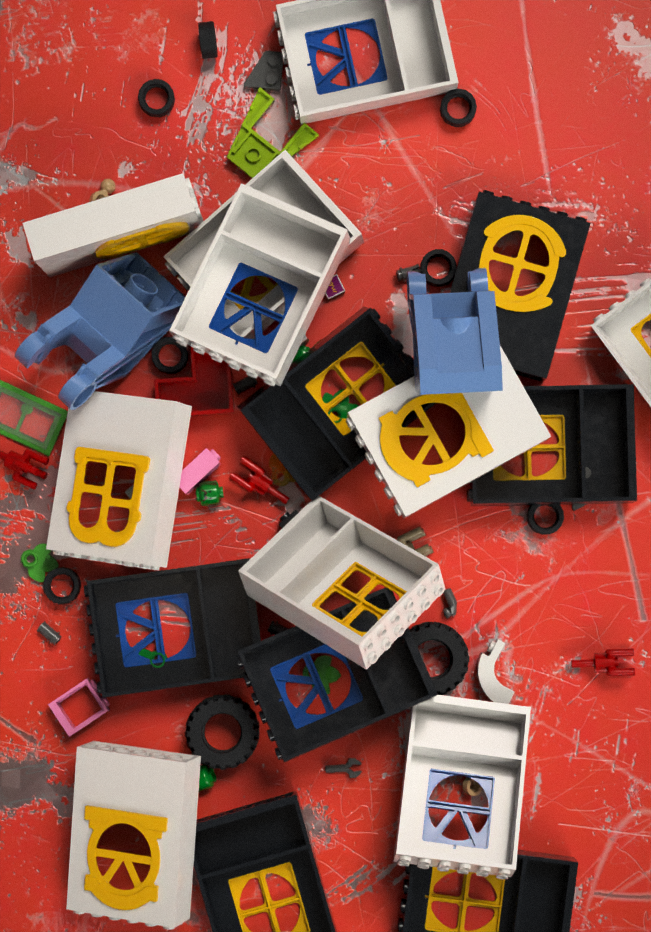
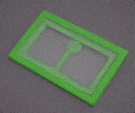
M0 380V434L44 455L50 456L67 418L68 411Z

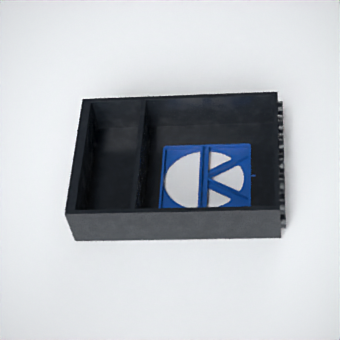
M250 559L87 581V585H84L85 597H89L90 603L86 605L87 615L92 617V624H89L90 636L94 635L95 643H92L93 655H97V662L94 663L95 674H99L100 681L97 682L98 694H102V698L243 678V675L246 673L244 668L240 669L235 658L238 656L237 651L261 641L256 602L247 595L238 572ZM158 600H165L183 609L190 621L191 630L184 648L174 656L165 657V664L160 668H155L151 665L150 659L139 655V651L155 640L157 652L165 656ZM150 602L153 621L138 616L133 611L141 604ZM128 620L154 630L133 647H130L125 634ZM157 654L158 659H152V663L155 666H160L163 663V657Z
M386 587L364 598L382 610H389L397 602L393 591ZM350 602L328 613L342 620L357 604ZM364 610L350 623V626L360 632H368L378 619L374 614ZM297 626L237 651L238 656L235 657L239 668H244L246 674L243 675L247 687H252L254 693H251V697L255 706L259 705L262 710L259 712L263 724H268L269 730H266L271 742L275 741L277 748H275L278 760H283L284 763L438 695L409 627L367 670ZM310 654H331L339 658L349 670L351 677L350 691L345 701L336 709H333ZM304 659L311 677L291 675L289 671L298 660ZM286 682L314 685L298 708L290 702L287 696ZM319 694L326 713L318 715L306 713V709Z

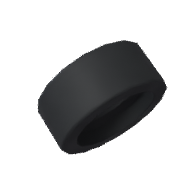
M214 22L198 23L202 58H217Z
M153 79L142 85L139 90L138 100L146 114L151 117H162L171 112L174 107L175 96L173 89L167 82ZM155 87L165 90L168 96L166 105L160 109H152L145 100L147 92Z
M451 90L442 99L440 107L441 116L450 126H466L475 117L476 100L466 90ZM455 97L464 98L469 103V113L462 119L451 117L447 110L449 101Z
M443 249L432 250L422 259L420 264L421 274L426 275V282L434 287H442L454 278L456 261L449 252ZM442 257L448 262L449 273L446 277L435 279L429 275L427 265L432 258Z
M164 337L153 346L151 352L152 361L161 372L175 374L186 366L188 351L186 347L176 343L173 337ZM168 344L177 346L181 352L179 363L173 367H167L159 360L160 349Z
M531 505L527 511V522L534 532L542 535L552 534L562 526L564 512L561 505H548L556 512V521L548 528L538 526L534 520L535 510L542 505Z
M61 567L53 569L44 578L43 589L49 600L54 603L65 604L76 599L80 593L81 582L73 570ZM57 575H67L73 581V590L66 597L56 596L51 590V582Z

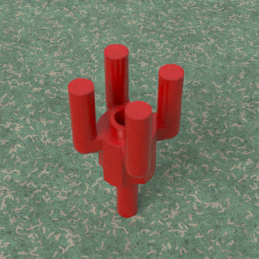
M25 449L23 455L13 450L9 451L8 454L0 450V459L4 460V466L14 471L12 475L14 481L35 490L38 484L22 475L29 472L44 480L47 478L48 473L32 466L30 458L44 465L49 463V458L30 449Z
M243 456L240 463L252 470L251 474L245 480L233 472L229 479L248 492L256 491L262 496L268 492L286 505L290 498L271 486L274 480L265 475V470Z
M634 648L607 649L605 653H594V659L571 660V668L594 667L595 673L606 672L607 676H635V668H618V657L634 656Z

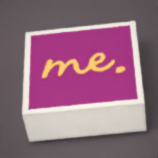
M337 274L333 276L325 295L328 300L345 292Z

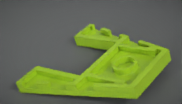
M261 87L258 89L248 114L227 155V159L250 178L255 177L284 150L293 156L319 137L317 132L303 123L285 147L279 151L252 129L253 126L275 101Z

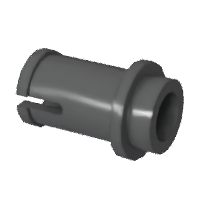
M418 264L403 269L400 267L399 270H396L398 281L403 282L407 279V271L421 273Z
M248 376L233 383V386L239 395L251 387L256 388L255 385L258 382L255 378Z
M45 621L37 629L39 633L49 640V644L56 645L62 638L60 632H56Z
M272 621L267 631L270 632V635H276L288 630V628L278 624V621Z

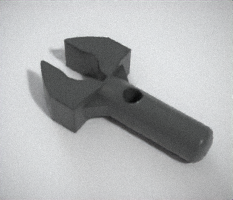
M349 758L346 764L326 765L325 771L326 773L346 772L350 778H356L361 774L362 770L353 771L349 767L354 764L361 765L362 763L356 758Z

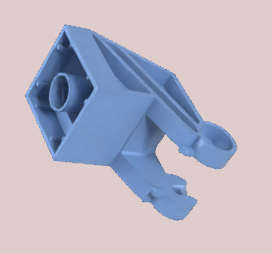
M137 252L97 264L70 306L41 324L36 332L28 336L18 347L15 358L28 369L33 363L40 364L54 348L67 345L74 350L87 364H82L78 372L66 382L59 392L58 398L71 410H75L87 401L95 389L128 375L157 341L170 330L185 296Z
M477 268L467 273L468 292L433 294L427 293L425 274L407 271V299L413 334L415 390L420 395L503 391L495 292L488 290L486 268Z

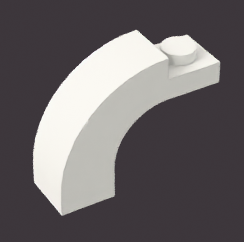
M496 639L495 642L492 641L487 649L490 652L488 656L481 652L477 663V677L483 692L489 699L496 703L509 704L514 691L500 684L494 673L495 662L505 644Z

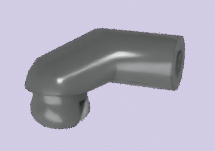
M449 588L443 592L448 604V608L443 609L446 618L454 617L457 613V600L452 589Z

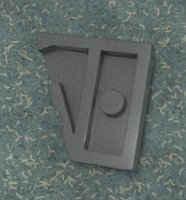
M265 50L246 79L244 88L259 89L261 87L263 90L280 91L283 71L282 52Z

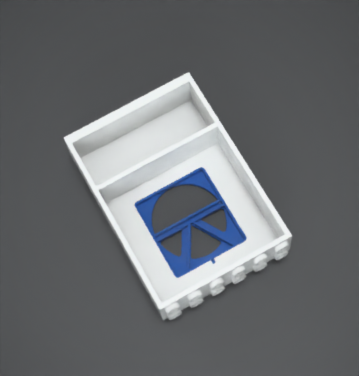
M296 0L277 4L276 11L273 12L276 28L280 27V30H277L279 45L284 46L281 49L284 65L288 64V67H285L287 81L292 83L289 86L291 100L296 101V104H293L296 120L300 119L301 125L303 123L307 124L442 95L458 87L459 82L440 0ZM346 28L358 29L369 34L379 48L380 61L376 71L369 79L360 84L357 83ZM338 31L342 49L324 44L322 41L329 34ZM317 50L343 57V59L323 76L316 64ZM346 67L350 85L340 86L333 84L331 80Z
M241 183L169 330L173 335V339L184 347L190 345L199 354H209L211 359L219 363L223 360L229 364V367L237 371L241 368L252 378L257 379V376L261 377L264 380L263 382L274 387L275 384L281 386L350 243L348 230ZM251 276L268 277L274 280L284 293V315L230 291L238 282ZM227 299L244 306L243 309L230 318H225L224 309ZM253 311L255 338L247 339L235 334L230 327ZM261 314L279 322V325L266 336L263 335Z
M437 695L430 700L411 707L393 862H398L400 866L415 864L418 868L429 869V866L437 867V870L444 872L452 869L457 870V873L460 874L475 872L477 876L488 877V874L496 875L498 879H508V877L513 875L517 862L531 707ZM457 775L466 776L476 781L482 787L486 794L489 808L429 800L436 785L445 778ZM428 809L449 810L438 826L434 827L430 820ZM457 812L462 819L469 839L451 840L442 835V832ZM468 813L487 816L486 823L480 832L477 833Z

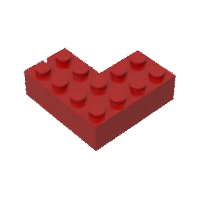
M191 346L192 377L154 379L155 399L176 401L192 406L191 417L235 414L231 367L223 360L219 363L211 359V356L207 353L202 355L195 352Z

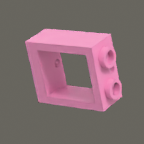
M206 448L182 470L180 488L185 494L189 495L199 486L200 482L204 481L221 465L219 462L221 457L213 449L209 451Z
M89 678L48 704L69 737L110 710L108 707L110 705L106 697L102 698L98 694L97 683L94 679L90 680ZM84 686H87L102 709L75 727L60 705V702Z

